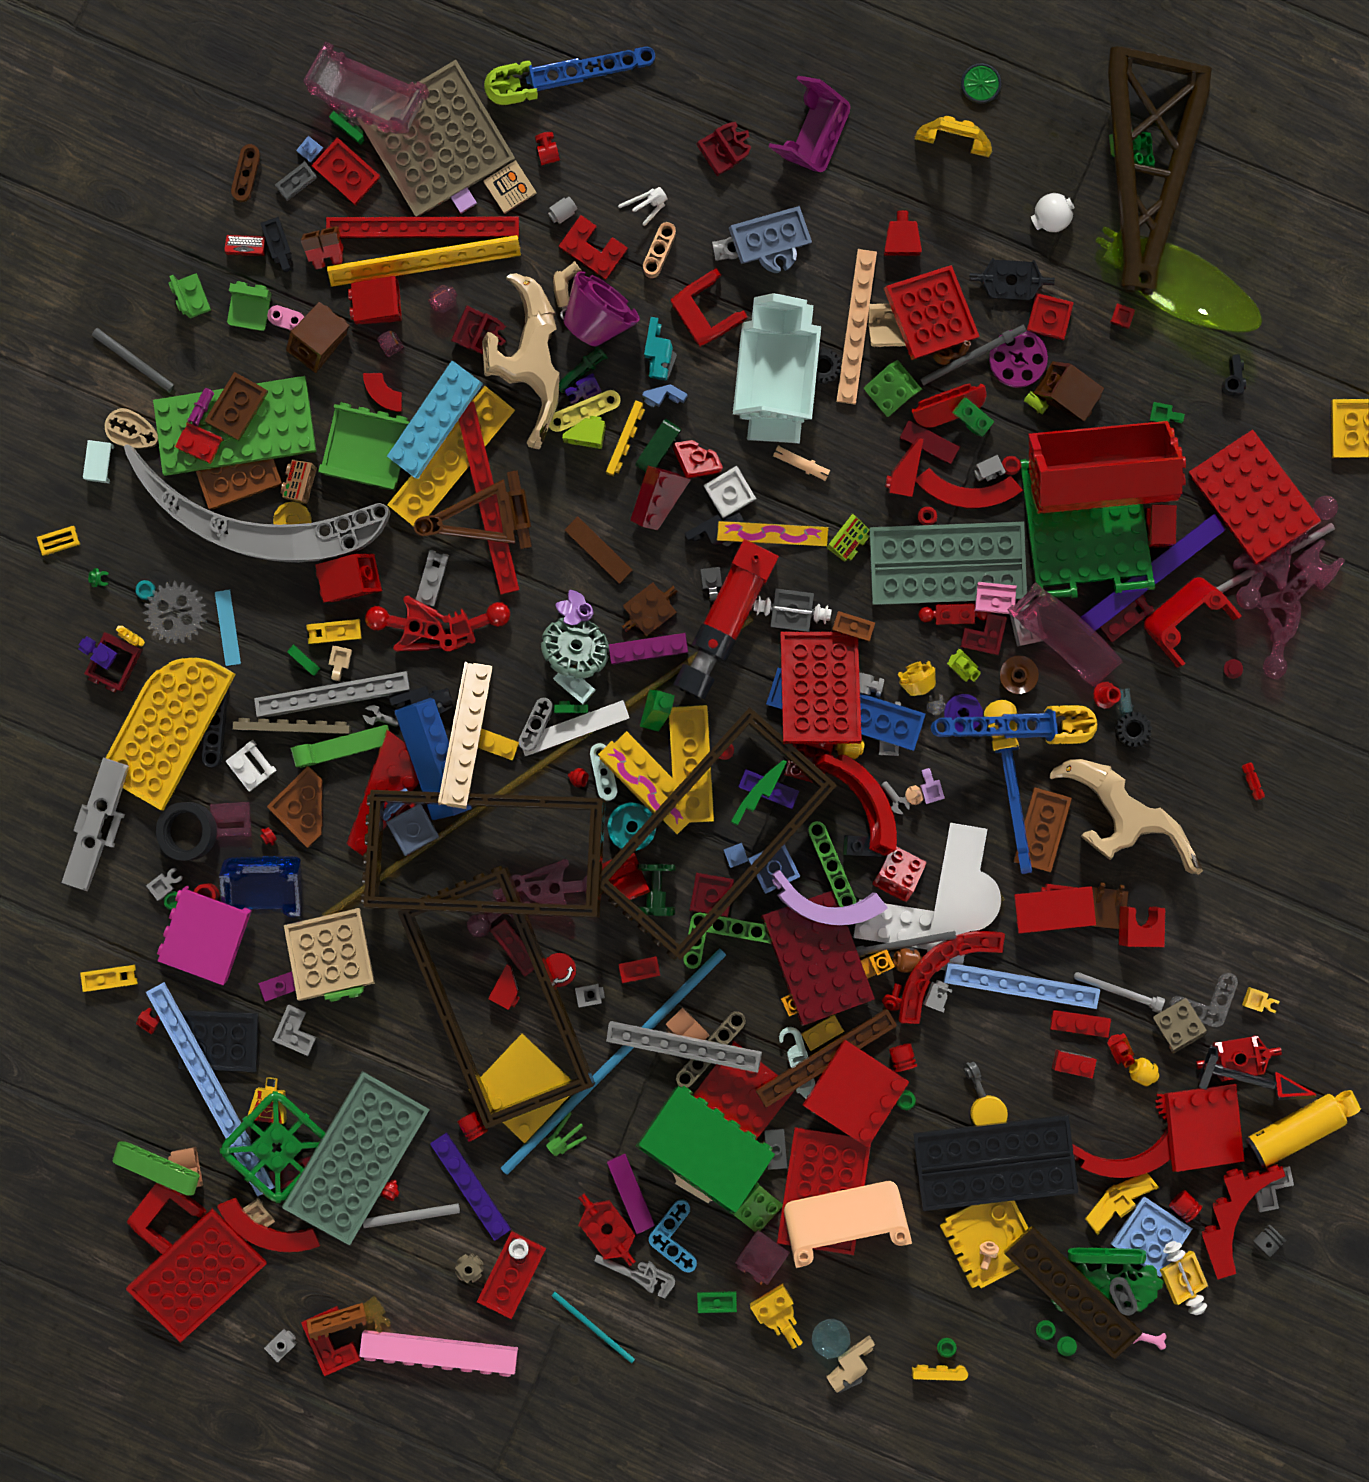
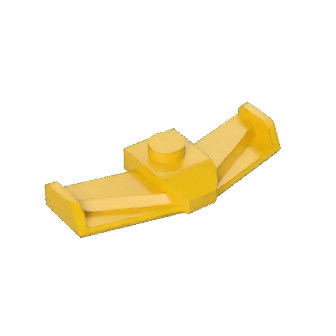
M1148 1173L1113 1185L1106 1190L1104 1196L1085 1220L1095 1233L1099 1235L1100 1231L1116 1212L1122 1218L1137 1207L1132 1199L1159 1187Z

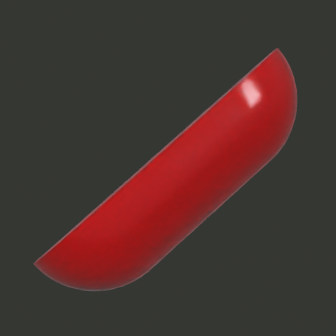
M965 384L918 402L919 406L916 409H912L914 419L924 427H935L955 420L958 417L952 412L964 397L979 409L982 407L986 400V388L983 384H980L979 387H971V384Z

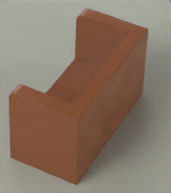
M838 611L832 631L869 642L875 622Z

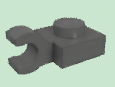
M720 567L701 569L703 589H709L710 602L715 601L717 588L722 587Z

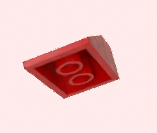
M922 438L915 440L893 469L891 476L887 475L885 487L888 488L889 493L913 496L923 445Z

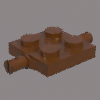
M652 582L623 605L629 614L630 620L622 625V628L627 632L632 627L637 626L646 636L677 613L670 604L669 598L678 591L672 586L666 592H662Z

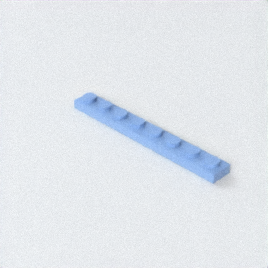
M947 963L944 983L1093 1009H1097L1100 989L953 963Z

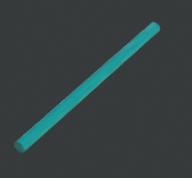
M554 1292L551 1295L631 1364L635 1359L558 1293Z

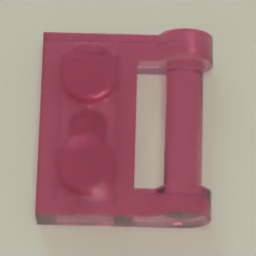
M250 802L210 804V812L217 825L216 839L223 836L238 835L251 837ZM244 822V827L219 829L218 823Z

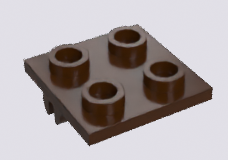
M1101 882L1098 888L1092 887L1096 925L1093 926L1119 929L1120 906H1127L1128 891H1123L1124 885H1119L1117 890L1104 889L1105 883Z

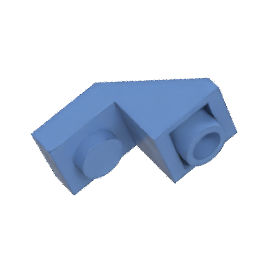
M670 384L644 391L642 397L645 399L644 402L651 407L655 405L660 407L667 394L670 395L668 398L677 404L679 401L684 404L687 394Z

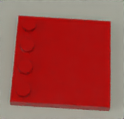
M952 265L884 287L911 360L962 344L965 340L971 341L980 337Z
M844 1039L806 1098L803 1106L868 1147L909 1081Z
M1236 1084L1164 1093L1172 1171L1179 1172L1244 1162Z

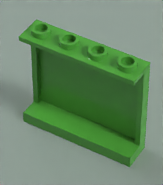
M340 402V405L334 404L335 412L322 465L320 464L318 472L331 477L396 491L401 467L388 458L387 455L410 423L407 421L408 418L398 415L396 418L388 417V413L378 411L377 414L370 413V409L359 407L357 410L351 408L350 404Z

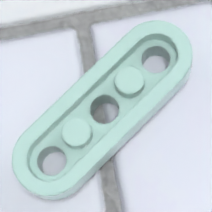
M598 743L592 746L590 756L598 794L601 798L608 801L616 797L617 786L614 773L596 755L597 750H603L606 745ZM602 768L607 769V775L602 776L600 770ZM606 787L611 788V793L609 795H606L604 793V789Z

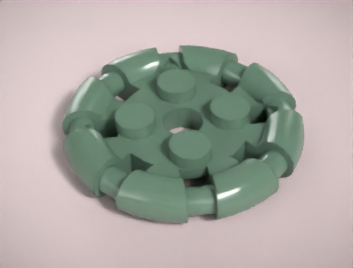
M563 617L558 619L556 623L552 622L545 629L542 635L543 642L541 643L542 654L545 660L551 663V668L566 677L571 675L574 678L581 679L593 676L595 672H600L606 665L609 658L607 655L609 653L608 640L605 634L599 631L600 628L589 620L581 621L577 625H568L563 622ZM571 644H578L580 649H574ZM570 664L576 665V669L571 668Z

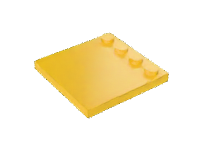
M523 1033L480 1077L494 1111L571 1081ZM568 1097L503 1123L519 1139L526 1143Z

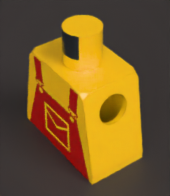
M267 1077L265 1088L258 1087L255 1090L248 1115L273 1091H278V1093L286 1096L284 1090H277V1078ZM273 1101L254 1121L273 1122ZM278 1101L279 1123L285 1124L287 1120L286 1107Z

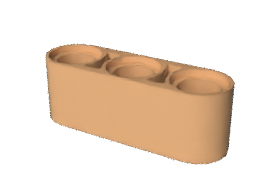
M669 222L660 225L643 263V271L648 278H655L659 275L674 242L676 230L674 225ZM670 229L673 233L671 236L665 237L662 235V231ZM657 246H661L665 251L662 254H656L654 249ZM649 264H655L657 269L654 272H649L646 267Z

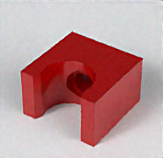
M1151 505V508H1146V529L1149 547L1170 548L1176 544L1177 505Z
M1120 906L1119 945L1127 947H1164L1165 908L1149 907L1148 920L1144 925L1140 926L1136 921V909L1134 907Z

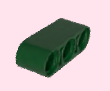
M665 419L635 465L645 472L648 466L657 468L682 429Z

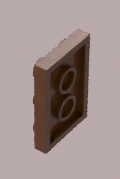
M234 372L205 419V422L240 441L267 396L268 390Z

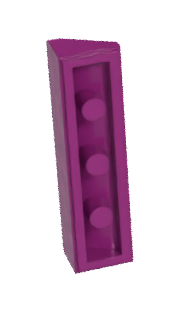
M626 1154L608 1160L607 1164L636 1234L655 1226Z

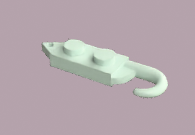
M786 1027L780 1032L779 1042H783V1037L787 1033L794 1035L796 1045L792 1046L787 1052L791 1068L806 1059L808 1055L800 1031L794 1027ZM814 1078L796 1089L797 1093H800L805 1099L815 1086Z

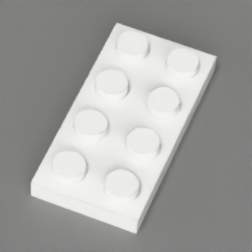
M885 903L888 909L869 920L855 923L853 938L890 943L929 936L934 911ZM928 944L917 945L912 947L928 949Z

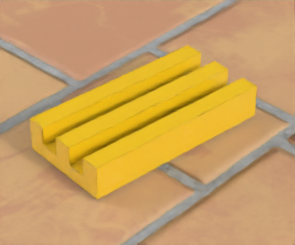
M75 526L38 536L37 540L42 556L80 545ZM64 533H72V535L43 543L42 541ZM71 539L74 540L73 542L45 550V547H49Z

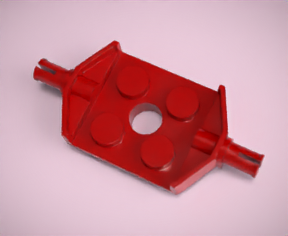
M1256 1035L1223 1042H1213L1212 1045L1218 1048L1216 1064L1255 1076L1265 1073L1269 1058L1282 1055L1280 1047L1266 1048ZM1239 1053L1245 1056V1061L1242 1064L1235 1062V1057ZM1204 1060L1196 1061L1197 1069L1202 1068L1200 1064H1203ZM1217 1076L1220 1081L1233 1080V1078Z
M585 1193L582 1194V1197L580 1196L578 1199L584 1205L585 1211L578 1226L583 1229L601 1253L603 1259L622 1257L629 1267L632 1266V1263L634 1264L636 1261L630 1255L629 1248L634 1240L635 1233L610 1200L593 1203L590 1202ZM604 1224L612 1226L613 1230L610 1234L602 1232L601 1228Z

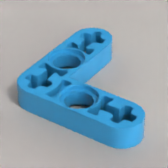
M679 1199L674 1202L650 1233L649 1243L682 1271L692 1272L697 1266L696 1258L671 1238L690 1212L689 1203L684 1199ZM678 1204H685L686 1212L684 1213L683 1211H681L679 1213L678 1217L681 1219L678 1221L677 1218L674 1215H671L670 1213L673 1211V1213L675 1214L678 1211ZM668 1218L675 1221V1226L672 1229H667L664 1226V1221ZM660 1234L661 1240L666 1243V1240L670 1241L666 1244L664 1250L661 1249L663 1245L660 1242L654 1243V1235L658 1236ZM670 1246L678 1248L676 1256H670L667 1253V1249ZM682 1252L685 1253L683 1255L684 1259H692V1267H684L685 1262L681 1259L679 1262L676 1261Z

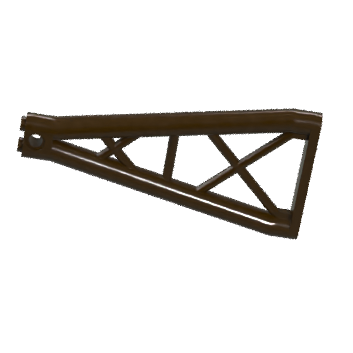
M1117 46L1110 48L1108 79L1123 254L1121 287L1125 288L1124 291L1136 292L1137 290L1141 291L1142 295H1153V292L1157 291L1160 263L1210 92L1212 68ZM1132 63L1187 75V85L1156 110L1132 73ZM1128 81L1151 115L1133 131ZM1189 93L1175 140L1161 116ZM1154 122L1173 149L1168 170L1134 163L1133 140ZM1135 172L1165 178L1159 200L1148 210H1146L1137 196ZM1146 223L1150 232L1142 257L1140 226Z

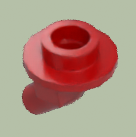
M895 983L892 994H886L882 1002L886 1009L891 1011L900 1009L902 999L898 997L902 988L901 984Z

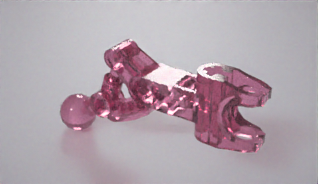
M1320 539L1312 547L1302 552L1293 562L1300 571L1281 591L1261 597L1256 601L1257 608L1264 611L1269 621L1267 624L1272 632V654L1263 663L1264 673L1272 679H1279L1286 674L1287 662L1283 658L1285 643L1295 635L1299 625L1302 608L1299 599L1313 584L1320 590L1325 588L1345 562L1342 557L1338 558L1331 565L1321 562L1319 552L1326 543L1323 539ZM1299 581H1302V582H1303V583L1301 584V586H1302L1301 588H1298V589H1296L1295 591L1292 590V589H1294V588H1296V587L1298 586V584H1299L1298 582H1299ZM1284 593L1290 596L1291 600L1289 603L1284 602ZM1280 608L1285 610L1286 621L1284 627H1282L1279 619L1275 618L1271 609Z

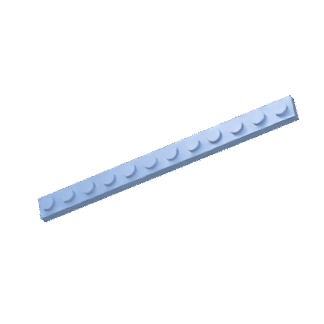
M165 982L148 990L146 994L227 1139L241 1124V1121ZM244 1131L231 1146H249L253 1143L247 1132ZM253 1152L234 1153L237 1160L249 1171L260 1161ZM264 1165L255 1176L271 1190L275 1186ZM250 1183L257 1196L263 1194L252 1183Z

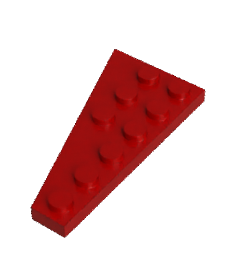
M387 729L384 741L379 749L377 761L372 769L364 792L363 801L358 809L356 821L353 824L347 841V845L362 856L367 852L365 834L368 833L366 815L369 814L367 796L368 794L370 795V790L401 791L405 788L408 791H413L419 783L405 742ZM392 813L391 817L387 821L391 820L395 813ZM383 821V829L386 827L387 821Z

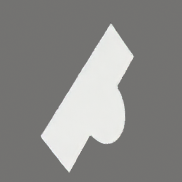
M950 823L930 935L956 931V935L980 930L988 926L996 918L1001 906L1000 890L996 882L989 875L980 871L987 829ZM942 941L929 943L927 952ZM958 955L950 959L948 963L963 965L965 955ZM947 964L944 965L940 970H946Z

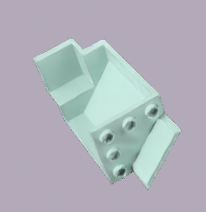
M775 293L754 297L752 321L742 323L733 414L740 415V419L749 420L747 440L800 443L801 424L804 423V420L812 419L821 326L812 325L813 305H808L807 300Z

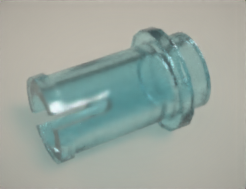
M1130 688L1124 690L1125 697L1123 689H1120L1119 710H1121V713L1133 712L1134 705L1131 702Z

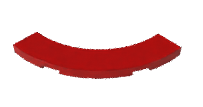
M930 468L918 476L915 481L920 488L932 497L946 504L962 508H986L997 505L1023 491L1012 476L989 487L964 488L946 482Z
M236 1198L217 1206L222 1217L237 1234L259 1247L279 1252H299L320 1246L313 1227L299 1231L280 1232L252 1220Z

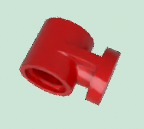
M544 132L535 136L536 143L541 145L537 146L541 165L560 161L556 142H551L554 139L553 132Z

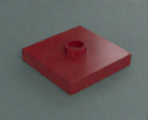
M696 872L690 911L708 914L734 885V879ZM729 907L722 913V917H728Z

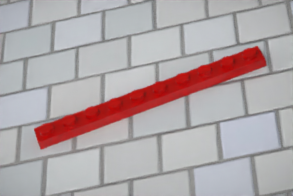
M326 217V229L338 226L340 238L510 237L516 235L519 237V217Z
M472 401L458 421L477 493L493 485L494 482L475 404ZM494 494L479 502L484 528L486 531L504 533L497 495ZM488 540L500 594L519 590L509 544Z

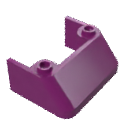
M797 76V80L807 87L804 94V103L810 109L796 142L789 140L783 146L770 143L768 147L788 161L816 172H823L829 164L850 113V104L821 79Z

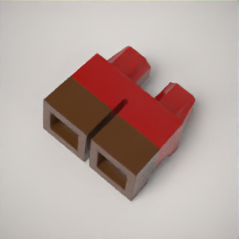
M338 226L322 229L321 232L318 230L302 235L301 243L308 262L312 261L315 269L325 267L326 262L324 258L327 257L331 258L333 265L343 262L342 252L344 246L341 243Z

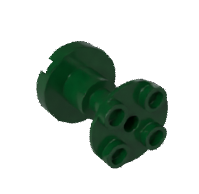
M638 864L637 870L651 871L650 892L646 893V906L638 908L646 915H675V907H666V892L662 891V871H675V865Z

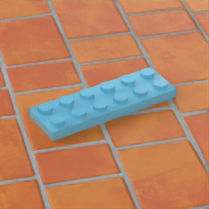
M451 361L387 457L418 479L483 383L457 363Z

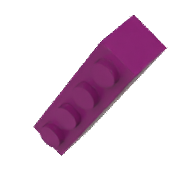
M685 633L609 644L612 665L688 653Z

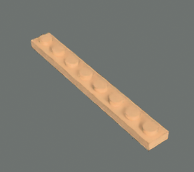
M857 250L836 402L856 404L877 255L876 251Z

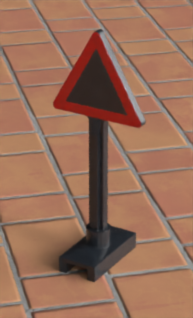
M1209 1046L1198 1076L1200 1080L1199 1088L1207 1089L1211 1076L1216 1075L1266 1088H1273L1276 1090L1277 1100L1313 1099L1316 1097L1314 1092L1278 1072H1275V1081L1216 1064L1218 1048L1214 1046Z

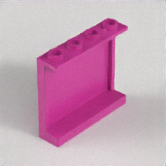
M186 886L182 891L179 890L176 895L175 901L178 903L176 909L173 908L170 913L169 919H171V923L164 931L163 937L166 938L164 944L161 943L157 952L160 955L158 962L224 985L228 981L252 910L248 908L238 909L192 892Z

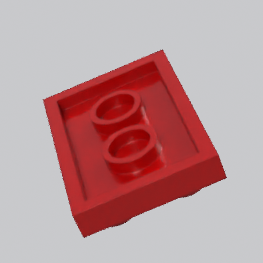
M338 137L312 165L320 175L354 205L381 178L376 171Z

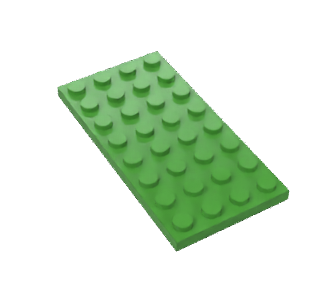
M306 376L257 383V385L268 390V394L240 441L205 422V419L223 389L212 390L214 396L207 407L208 411L204 413L197 426L223 438L211 464L175 448L182 431L186 427L187 419L195 407L193 404L198 401L202 392L153 400L163 475L167 476L317 452Z

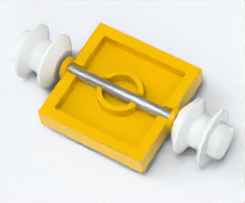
M1176 1241L1169 1242L1165 1245L1163 1252L1169 1254L1166 1259L1172 1262L1160 1269L1170 1296L1176 1305L1186 1300V1306H1191L1188 1312L1200 1315L1205 1311L1207 1304L1202 1303L1204 1297L1196 1295V1293L1206 1288L1208 1284L1193 1251L1185 1253V1251L1179 1250L1182 1247L1181 1243Z

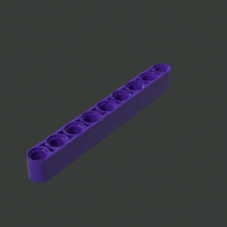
M1216 514L1210 516L1151 562L1155 584L1227 529ZM1146 576L1133 577L1125 583L1146 581ZM1148 588L1125 590L1122 593H1115L1113 591L1079 619L1090 633H1093L1145 593Z

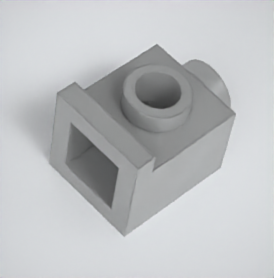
M998 455L975 466L976 470H974L978 481L986 479L987 482L998 477L997 473L1001 476L1006 472Z
M599 983L575 988L578 1007L602 1003L601 999L605 998L604 989L599 987ZM588 991L594 992L593 998L587 996Z
M283 1329L264 1349L276 1362H279L297 1344L295 1341L296 1337L289 1330L286 1332ZM278 1343H284V1348H280Z

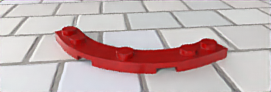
M991 931L966 932L956 935V939L942 941L928 951L915 966L906 982L901 1000L899 1022L920 1023L922 1002L930 983L929 980L936 971L938 972L944 965L950 962V959L958 955L962 956L974 952L1002 953L1005 934L1003 932Z

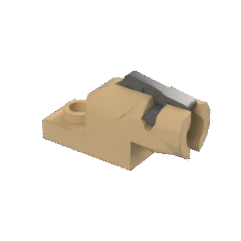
M870 1335L838 1356V1361L842 1366H837L827 1376L828 1381L837 1393H841L862 1382V1376L868 1368L860 1355H867L873 1350L875 1345Z

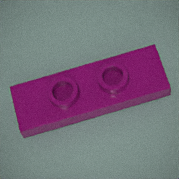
M292 971L258 983L265 1002L296 991Z

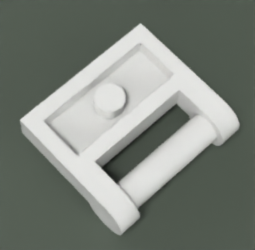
M254 740L247 743L242 749L226 760V763L249 792L277 771L274 766L271 767L257 749V744ZM250 751L265 770L262 775L247 757V752Z

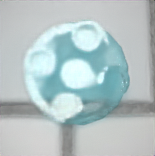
M826 1319L820 1322L812 1333L814 1349L821 1356L828 1359L841 1356L851 1343L847 1327L836 1319Z

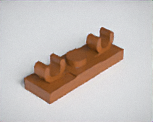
M363 1303L306 1321L310 1338H314L317 1341L318 1336L325 1334V1337H328V1333H333L349 1326L355 1329V1324L362 1323L364 1326L366 1325L367 1317Z

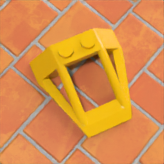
M951 116L939 117L932 122L922 125L917 130L915 136L916 140L933 144L937 130L973 138L971 149L973 154L989 157L992 151L991 142L983 130L979 129L971 121L964 120L959 122L955 121V118Z

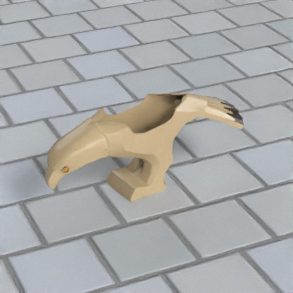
M514 273L509 274L506 280L510 281L517 289L525 311V326L519 348L513 356L505 357L497 350L498 337L487 332L482 341L484 375L500 376L508 383L525 382L539 395L542 406L527 444L528 447L540 449L547 434L549 424L553 419L559 398V372L554 369L551 363L547 344L548 340L551 339L552 332L556 330L554 320L556 313L542 287L534 279Z
M1072 759L1055 767L1050 773V779L1071 778L1087 785L1098 795L1113 819L1114 833L1108 838L1101 839L1095 831L1090 830L1084 832L1081 838L1109 860L1119 850L1133 846L1143 834L1164 833L1169 835L1177 848L1185 871L1197 875L1203 872L1201 864L1181 826L1163 809L1146 807L1130 797L1124 789L1125 779L1111 770V766L1083 759Z

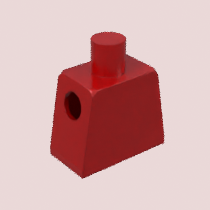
M897 211V221H890L888 225L884 256H920L922 248L917 222L908 221V211Z

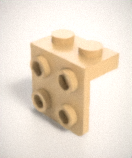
M869 304L868 325L871 346H906L890 304Z

